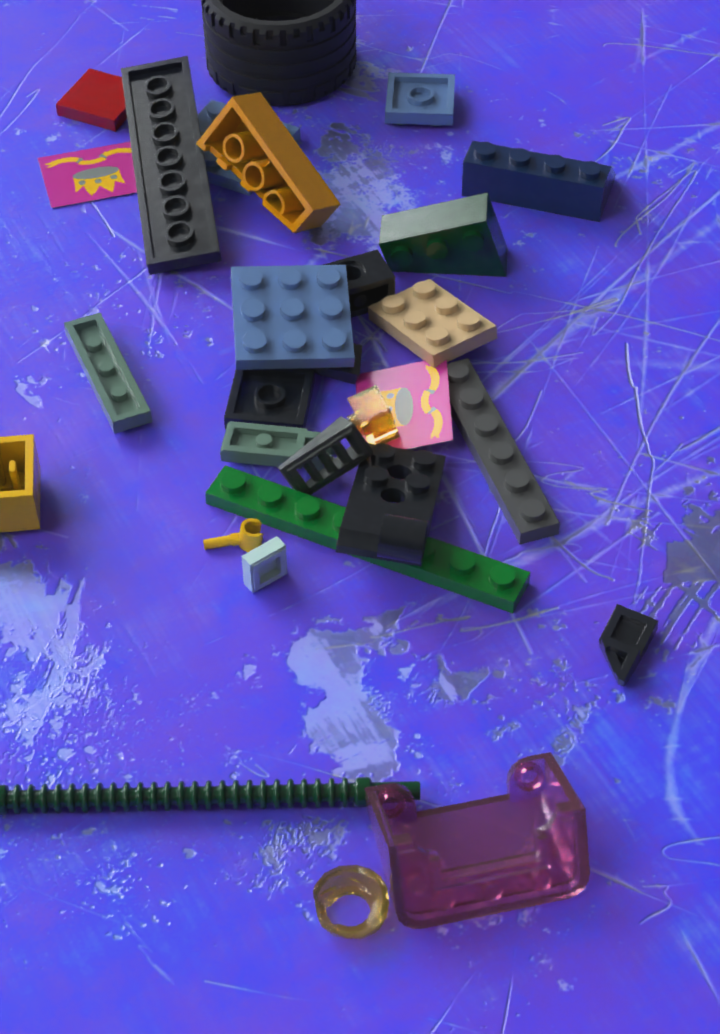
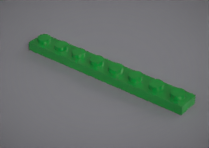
M226 465L205 492L206 504L247 519H258L264 525L336 550L339 530L346 507ZM429 536L422 567L351 555L510 613H514L530 582L529 571Z

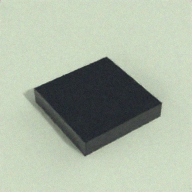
M314 369L235 370L224 415L225 429L230 421L305 428L315 383Z

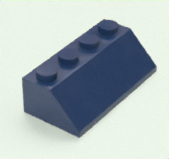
M472 141L463 160L462 196L469 197L488 192L492 202L600 222L616 174L611 166L598 164L593 161L585 162L564 158L560 155L532 152L523 148L515 149L494 145L490 142Z

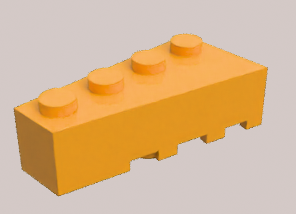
M261 92L232 96L196 143L203 151H210L217 158L216 163L225 171L231 170L241 180L240 185L248 192H255L263 200L262 205L293 233L321 227L340 205V202Z

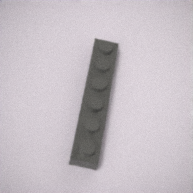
M469 358L447 363L451 416L518 543L524 544L559 534L560 522Z

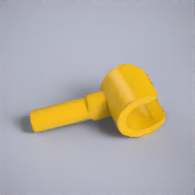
M246 519L241 523L239 533L204 539V549L239 545L242 550L249 552L262 545L263 534L260 533L262 523L258 519Z

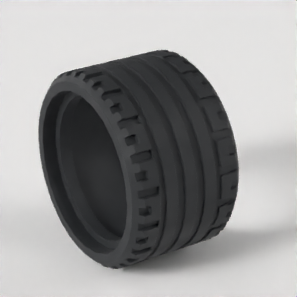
M201 0L207 70H209L210 77L213 78V81L220 88L234 96L261 92L270 106L299 105L320 99L332 93L348 80L355 69L357 61L356 0Z

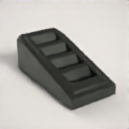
M340 416L277 468L292 489L312 495L359 465L373 454V451L355 424ZM344 438H346L349 444L351 445L347 449H345L340 442ZM330 447L337 455L333 461L325 451ZM316 456L324 466L320 471L317 470L311 461ZM302 465L311 477L306 483L296 470Z

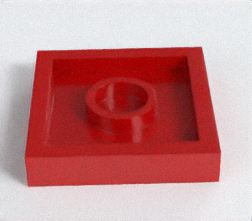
M89 68L56 103L57 115L116 132L127 120L122 77Z

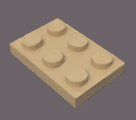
M431 279L417 282L408 289L394 295H389L383 298V300L368 306L370 321L433 368L445 360L449 362L497 339V328L494 323Z

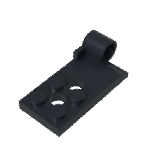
M368 443L373 454L358 466L340 526L336 552L422 567L446 456L433 454L426 450L413 451L395 448L384 443Z

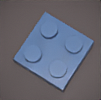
M388 72L385 123L397 125L419 124L436 127L442 125L453 126L455 74Z

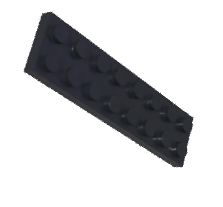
M188 56L121 68L149 275L222 261L204 151L196 145L197 141L201 138V131Z

